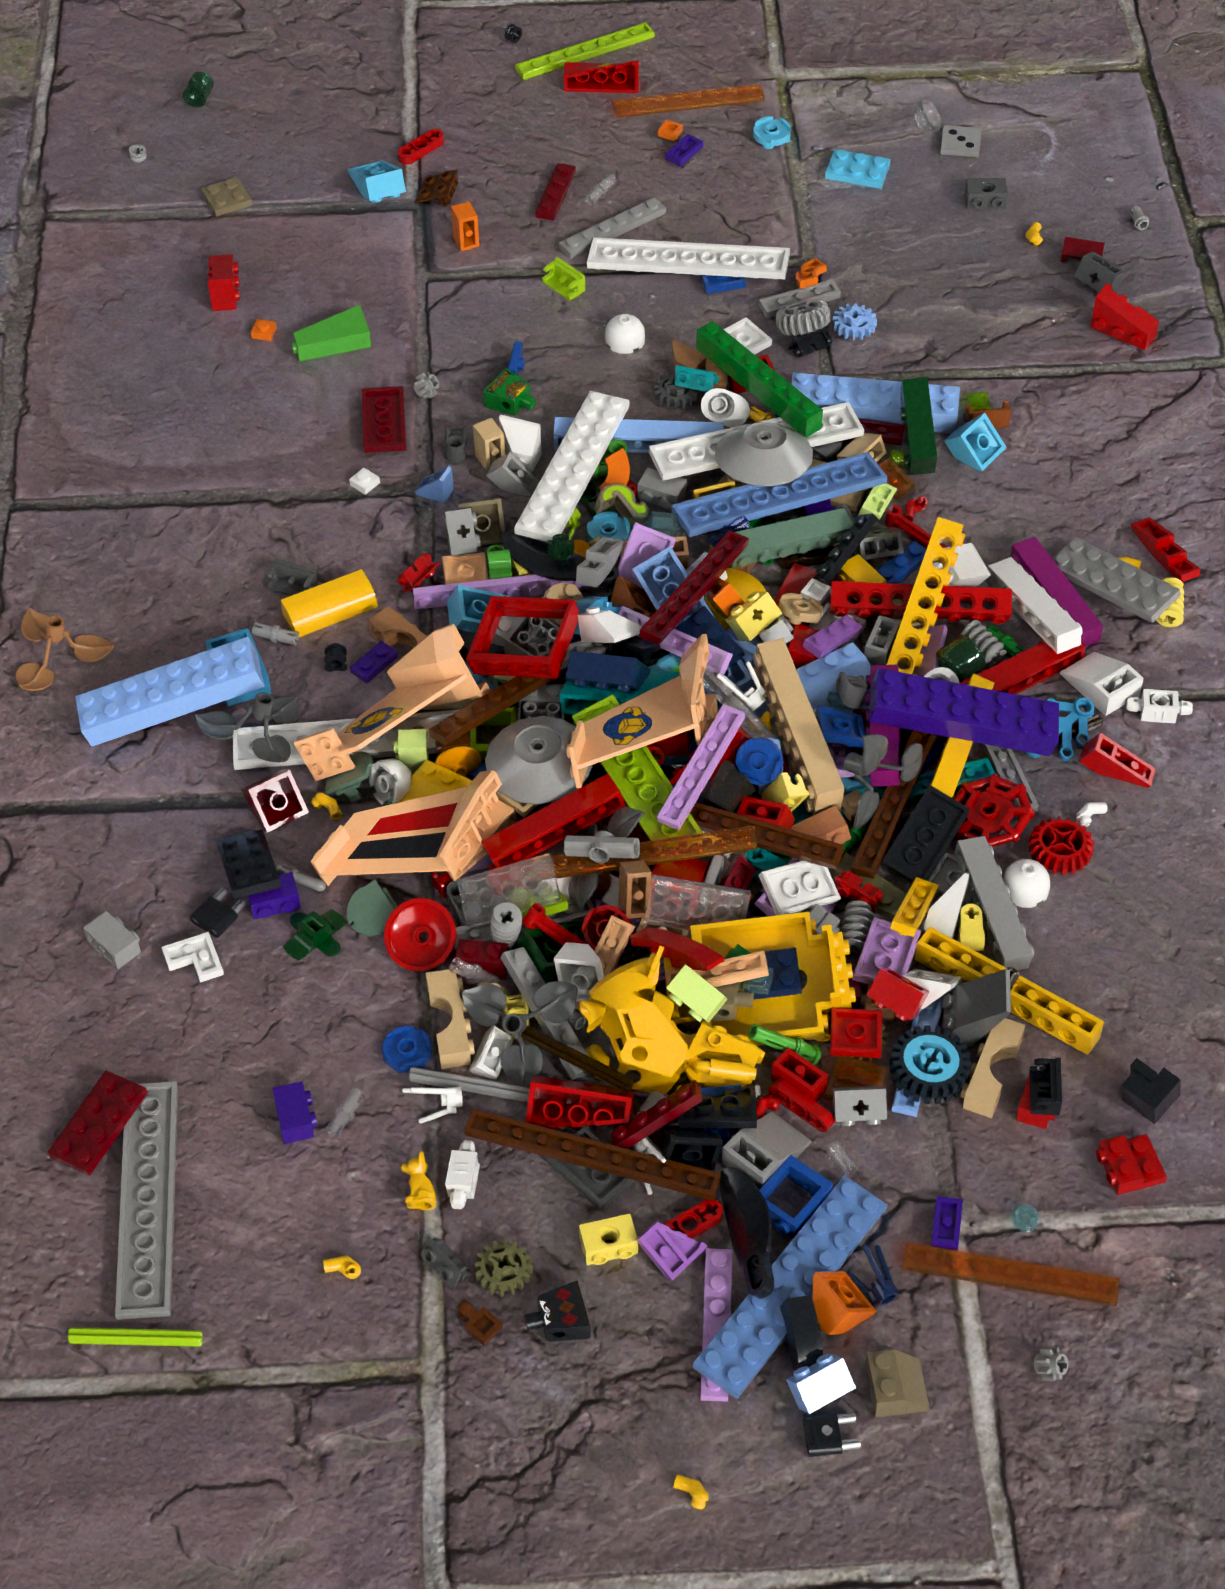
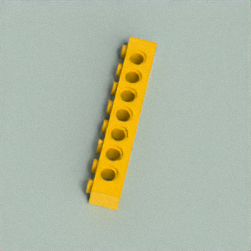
M941 517L937 518L886 664L906 663L909 666L906 670L899 668V672L913 674L915 666L920 667L924 656V654L920 653L922 646L927 647L931 636L927 631L929 626L934 627L938 616V614L934 613L936 605L941 607L945 596L944 593H941L943 585L948 587L952 575L948 573L950 566L955 567L959 555L955 553L956 547L962 546L966 535L962 533L964 526L962 524ZM940 543H948L950 548H942ZM939 562L943 565V568H935L933 563ZM932 582L937 587L933 589L928 588L926 583ZM925 602L930 607L923 609L919 606V603ZM918 622L923 628L916 629L912 626V623ZM910 642L913 643L916 646V648L908 649L905 647L904 644Z
M929 927L917 942L916 961L938 973L963 977L961 984L1006 969V967L932 927ZM1022 976L1018 977L1010 991L1011 1013L1088 1055L1101 1037L1104 1021Z

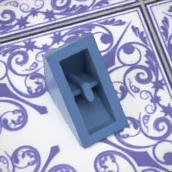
M448 465L423 478L415 493L418 496L444 504L454 490L452 468Z

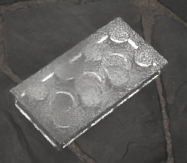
M706 667L703 685L707 689L712 690L722 704L745 712V719L742 723L748 727L747 731L754 738L778 739L744 701L716 677L715 672Z
M550 853L457 879L465 923L468 927L491 921L493 909L501 903L509 902L515 904L521 912L529 910L534 903L545 906L561 901Z
M653 875L644 923L691 931L690 926L746 919L751 893L749 890Z

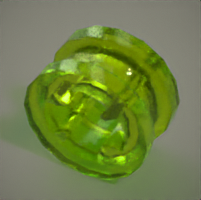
M899 449L897 452L891 450L892 468L896 469L897 466L904 468L903 450Z

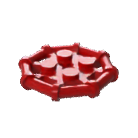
M992 774L989 777L969 783L963 782L954 800L962 804L966 796H969L970 798L964 806L971 810L966 817L967 821L962 823L954 838L956 840H965L979 837L969 833L971 829L982 832V836L986 837L988 845H992V847L1012 841L1016 843L1020 840L1019 836L1029 820L1034 818L1035 811L1031 808L1026 794L1027 788L1023 784L1018 785L999 777L997 774ZM990 786L989 788H986L985 792L980 793V790L975 791ZM997 786L1008 790V792L997 789ZM1018 798L1021 807H1014L1012 800ZM991 807L994 808V812L991 814H986L984 811L985 809L989 810ZM1014 816L1020 817L1015 826L1012 828L1010 822L1012 821ZM1002 830L1005 831V834L989 838V834L997 835Z

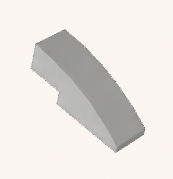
M603 537L586 551V560L577 566L576 583L598 587L615 565L624 546V540Z

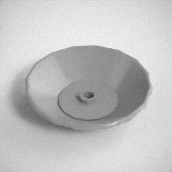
M755 422L738 426L725 433L716 445L715 459L721 470L736 481L752 486L772 487L790 483L804 475L812 464L813 449L807 439L792 428L771 422Z
M538 716L521 719L503 728L491 741L485 758L487 771H495L502 783L498 791L517 802L538 805L555 802L579 789L576 788L575 778H571L570 768L572 762L571 758L567 757V744L571 743V733L575 731L576 726L563 719ZM592 765L588 766L583 783L589 778Z

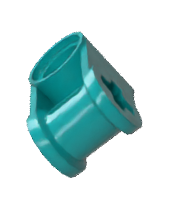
M752 846L747 850L746 858L748 862L757 869L753 877L760 882L759 874L761 872L788 864L785 860L778 858L766 849Z

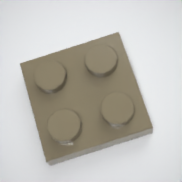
M238 177L201 188L202 195L216 217L252 206V199Z

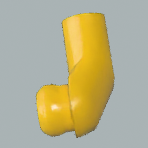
M677 1474L673 1488L690 1493L692 1496L691 1506L700 1510L704 1509L709 1495L702 1483Z

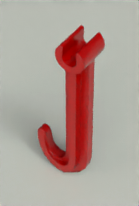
M893 505L892 512L889 509L887 510L884 522L887 527H898L922 545L928 547L931 538L929 533L904 517L899 506ZM940 543L942 548H948L945 544Z
M534 903L522 919V923L530 929L537 927L563 946L566 942L586 944L546 916L544 907L538 903Z

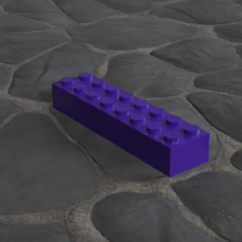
M878 668L871 682L869 722L1045 756H1050L1059 742V703L882 668Z

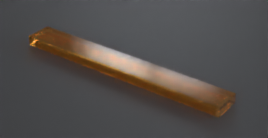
M761 84L614 100L613 106L616 118L762 102L764 101V93Z
M906 1242L902 1270L1116 1306L1118 1302L1120 1278Z

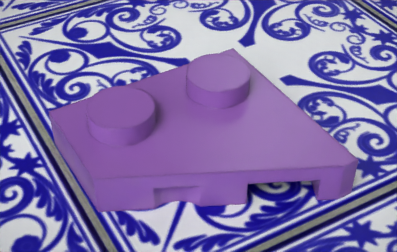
M654 1222L636 1239L637 1243L668 1281L675 1279L708 1247L705 1243L695 1241L679 1231L671 1230L660 1222Z

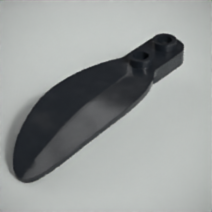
M503 532L501 537L504 549H509L510 557L525 570L541 577L561 581H576L577 566L586 560V558L574 552L530 537L517 535L515 532ZM613 567L599 586L605 588L614 587L616 579L619 577L618 569Z
M724 1168L721 1171L719 1184L731 1243L739 1263L743 1266L748 1292L758 1299H763L770 1295L774 1289V1276L769 1258L772 1242V1223L769 1208L760 1190L746 1175L734 1168Z

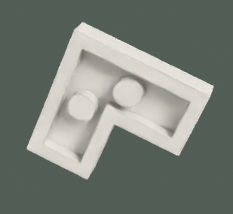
M209 932L161 947L169 971L194 964L200 982L224 975Z

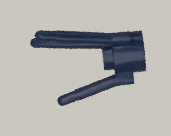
M864 1244L862 1246L878 1278L871 1283L872 1290L852 1272L848 1271L847 1275L869 1297L871 1303L877 1301L879 1305L888 1304L898 1296L884 1255L880 1246L876 1245L875 1250L885 1277H883L868 1246Z

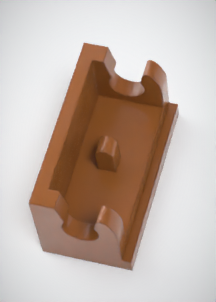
M1008 400L1003 401L1002 408L996 409L989 408L973 411V409L970 410L971 404H966L964 413L965 423L985 413L994 428L1009 427L1011 407L1007 406Z

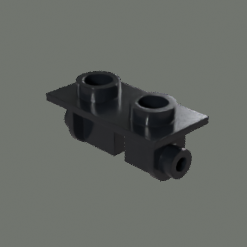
M829 327L818 329L816 332L813 331L807 335L799 334L795 336L788 350L793 349L795 357H803L814 352L811 345L814 346L816 351L829 347L832 343L831 336L826 335Z

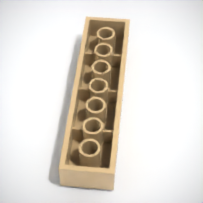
M784 638L757 644L756 654L753 655L755 664L753 669L761 686L766 691L763 696L767 702V711L770 712L771 718L773 717L776 735L782 739V751L784 755H788L790 758V771L792 774L796 773L802 777L805 788L809 791L810 795L804 800L805 809L814 816L836 805L841 813L844 786Z

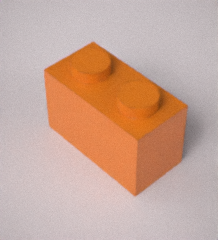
M470 201L451 206L453 238L460 251L479 247L478 215Z

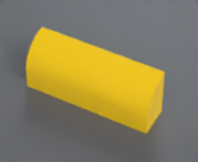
M360 569L281 600L283 616L292 631L299 632V637L377 608L378 603L367 576Z

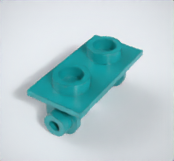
M680 365L675 367V386L708 392L714 388V384L719 382V376H716L714 372Z

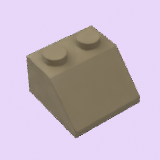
M895 1349L867 1352L865 1370L875 1418L930 1411L919 1358Z

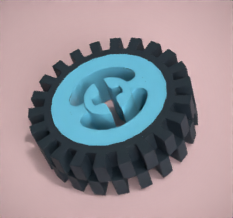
M925 1025L923 1032H921L920 1026L914 1027L913 1033L909 1029L905 1031L904 1037L900 1035L897 1043L895 1042L893 1046L889 1073H892V1082L897 1081L896 1088L899 1091L905 1088L903 1095L909 1097L913 1093V1101L916 1102L919 1101L920 1096L925 1097L924 1104H930L931 1098H934L935 1104H941L942 1098H944L945 1102L951 1101L952 1095L955 1098L959 1095L960 1090L962 1091L964 1084L967 1082L971 1061H969L970 1053L966 1052L967 1046L965 1043L959 1045L960 1038L957 1035L950 1039L951 1031L946 1030L943 1035L940 1034L941 1027L936 1026L935 1032H931L930 1025ZM933 1056L936 1057L935 1062H932Z

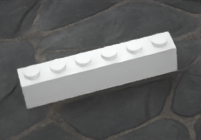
M1010 557L988 565V571L991 574L988 577V583L993 588L1012 589V608L1057 654L1081 645V635L1083 633L1081 625L1075 622L1069 613L1058 605L1057 601L1023 569L1021 564H1018Z

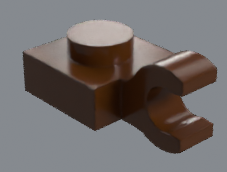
M465 1300L456 1307L459 1310L457 1312L458 1317L467 1322L464 1325L465 1330L483 1346L503 1329V1323L485 1307H482L477 1312Z

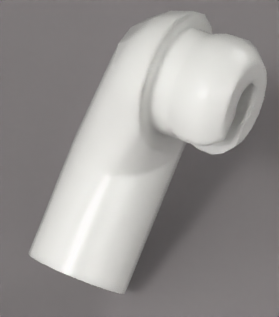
M1105 802L1086 803L1076 814V821L1078 820L1080 826L1086 825L1088 827L1089 823L1092 822L1090 817L1093 814H1105L1107 812V804Z

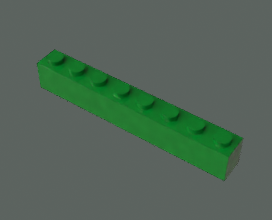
M714 321L697 329L696 349L806 438L822 428L823 409Z

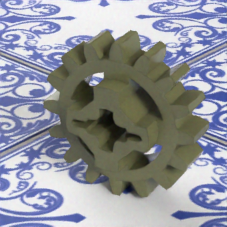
M507 1239L503 1240L502 1245H499L496 1240L493 1241L492 1248L485 1245L484 1254L478 1253V1262L474 1264L476 1280L481 1281V1288L485 1289L489 1286L490 1294L493 1295L497 1290L500 1292V1297L504 1296L505 1291H509L513 1296L515 1288L521 1291L524 1290L523 1282L529 1283L530 1274L533 1273L531 1255H526V1248L518 1249L517 1241H514L512 1245H508ZM515 1259L520 1262L522 1267H519V1263L515 1262ZM486 1268L489 1270V1273L492 1274V1277L488 1275Z

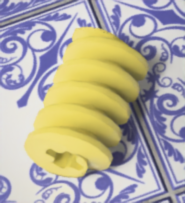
M1167 577L1162 580L1180 589L1181 596L1156 621L1165 627H1176L1184 621V584L1177 578Z

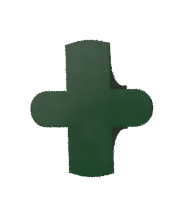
M330 909L322 916H319L315 911L308 915L298 912L291 916L290 924L297 932L283 946L291 957L300 961L315 948H318L329 957L339 954L341 950L340 944L331 936L345 926L347 922L338 912Z

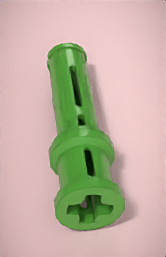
M753 1024L749 1029L748 1037H750V1040L763 1043L781 1051L790 1048L813 1065H816L821 1057L822 1049L818 1044L814 1043L811 1045L804 1042L800 1037L790 1038L757 1024Z

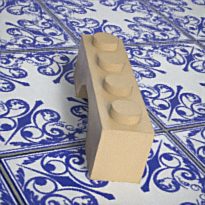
M455 968L426 973L430 1006L445 1011L452 1018L448 1027L436 1034L441 1069L471 1065L470 1055L475 1054L473 1039L468 1040L467 1034L471 1033L469 1018L464 1019L463 1013L467 1012L463 998H460V992L464 991L462 977L457 978Z
M1004 1018L984 1036L987 1038V1041L979 1046L976 1056L979 1058L977 1064H972L968 1077L972 1078L970 1084L965 1083L960 1097L964 1098L963 1109L989 1118L993 1117L1000 1099L1002 1084L994 1078L990 1067L1002 1059L1016 1058L1026 1025Z

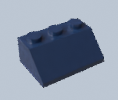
M571 651L566 678L572 681L576 687L586 688L587 685H595L594 688L599 690H608V687L616 688V691L630 693V690L638 691L649 676L651 669L636 658Z

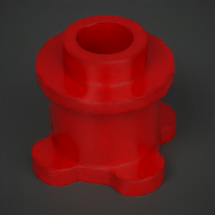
M447 871L438 875L435 872L430 873L433 887L438 891L442 899L446 898L447 886L454 880L451 879Z

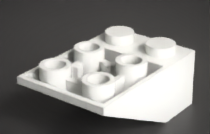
M1097 652L1089 654L1060 671V675L1085 698L1090 699L1093 705L1105 716L1125 705L1127 698L1140 696L1144 679L1129 664Z

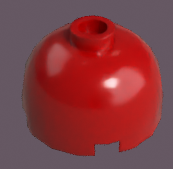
M603 905L590 910L584 918L582 925L585 943L594 949L596 948L611 915L632 925L630 919L620 908L611 905Z

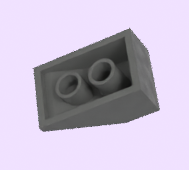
M1004 969L957 985L947 993L942 1000V1007L944 1008L942 1028L944 1029V1034L946 1030L951 1031L950 1039L957 1035L960 1038L959 1045L965 1043L967 1048H971L1011 1013L1010 970Z

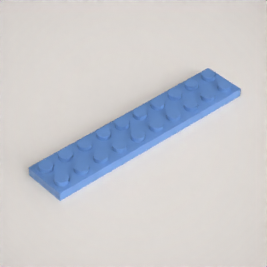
M866 452L810 467L804 475L787 484L772 487L747 484L673 504L672 513L688 536L693 537L886 484L887 475L872 456Z
M844 1175L772 1264L774 1289L772 1293L763 1299H758L749 1293L694 1361L692 1367L731 1396L738 1399L785 1339L787 1330L780 1308L783 1302L789 1298L812 1295L813 1299V1275L815 1272L838 1271L886 1211L888 1205Z

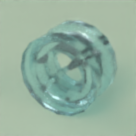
M1031 1205L1019 1206L1014 1216V1224L1017 1229L1024 1232L1034 1230L1039 1218L1038 1211ZM1029 1215L1028 1219L1030 1218V1222H1025L1022 1216Z

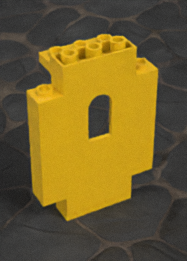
M809 912L690 926L692 940L707 946L723 957L727 955L732 947L735 948L737 944L750 953L796 948L798 967L807 976V984L801 990L802 994L755 999L752 1008L739 1006L736 1019L727 1021L697 1022L688 1013L690 1008L683 1003L679 1006L673 1001L674 1009L670 1020L674 1021L676 1025L685 1026L686 1030L698 1029L702 1023L707 1024L709 1027L718 1025L725 1028L727 1034L735 1037L738 1034L748 1037L750 1027L753 1024H757L790 1038L800 1037L804 1041L825 1038L824 1030L829 1029L827 1014L831 1013V1008L852 1009L851 1002H856L854 987H849L848 981L849 978H853L851 963L846 964L845 955L850 954L848 939L843 940L842 932L832 933V925L821 926L822 934L815 935L817 934L816 921L810 920ZM664 958L665 978L666 972L682 969L673 968L670 958ZM749 980L741 981L742 991L751 992ZM754 1040L750 1041V1043L756 1046L765 1045Z

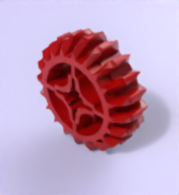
M1060 816L1056 820L1049 817L1047 822L1041 820L1039 826H1035L1029 838L1028 849L1031 852V859L1038 861L1046 870H1052L1053 875L1056 872H1061L1062 876L1066 872H1069L1071 875L1076 870L1081 872L1084 866L1089 864L1093 856L1094 842L1091 839V832H1086V825L1079 826L1078 820L1070 822L1069 817L1066 820H1062ZM1044 841L1048 843V847L1044 845ZM1075 844H1076L1077 847L1079 848L1078 851H1076V850L1074 849V847H1075L1074 845H1075Z

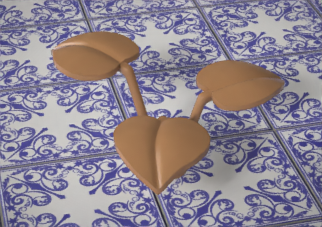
M29 608L22 620V635L32 642H38L45 638L47 644L42 666L36 663L21 665L16 671L17 684L24 690L39 691L53 683L54 672L46 669L51 642H60L64 636L70 646L75 648V657L85 662L101 660L114 649L115 644L94 635L77 636L74 643L69 635V630L64 629V619L57 615L47 616Z

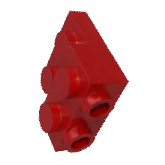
M1147 1134L1126 1139L1125 1135L1100 1141L1096 1150V1157L1099 1164H1103L1106 1170L1107 1182L1109 1186H1113L1117 1195L1166 1183L1167 1176Z

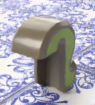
M618 483L602 488L594 506L597 514L614 506L620 515L629 521L630 527H633L635 522L643 525L649 513V508L645 502L641 501L637 504L633 491L626 485Z

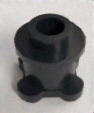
M339 643L328 645L324 651L325 670L328 672L346 671V647Z
M630 940L619 962L625 965L636 961L643 955L646 956L649 952L645 947L632 946Z

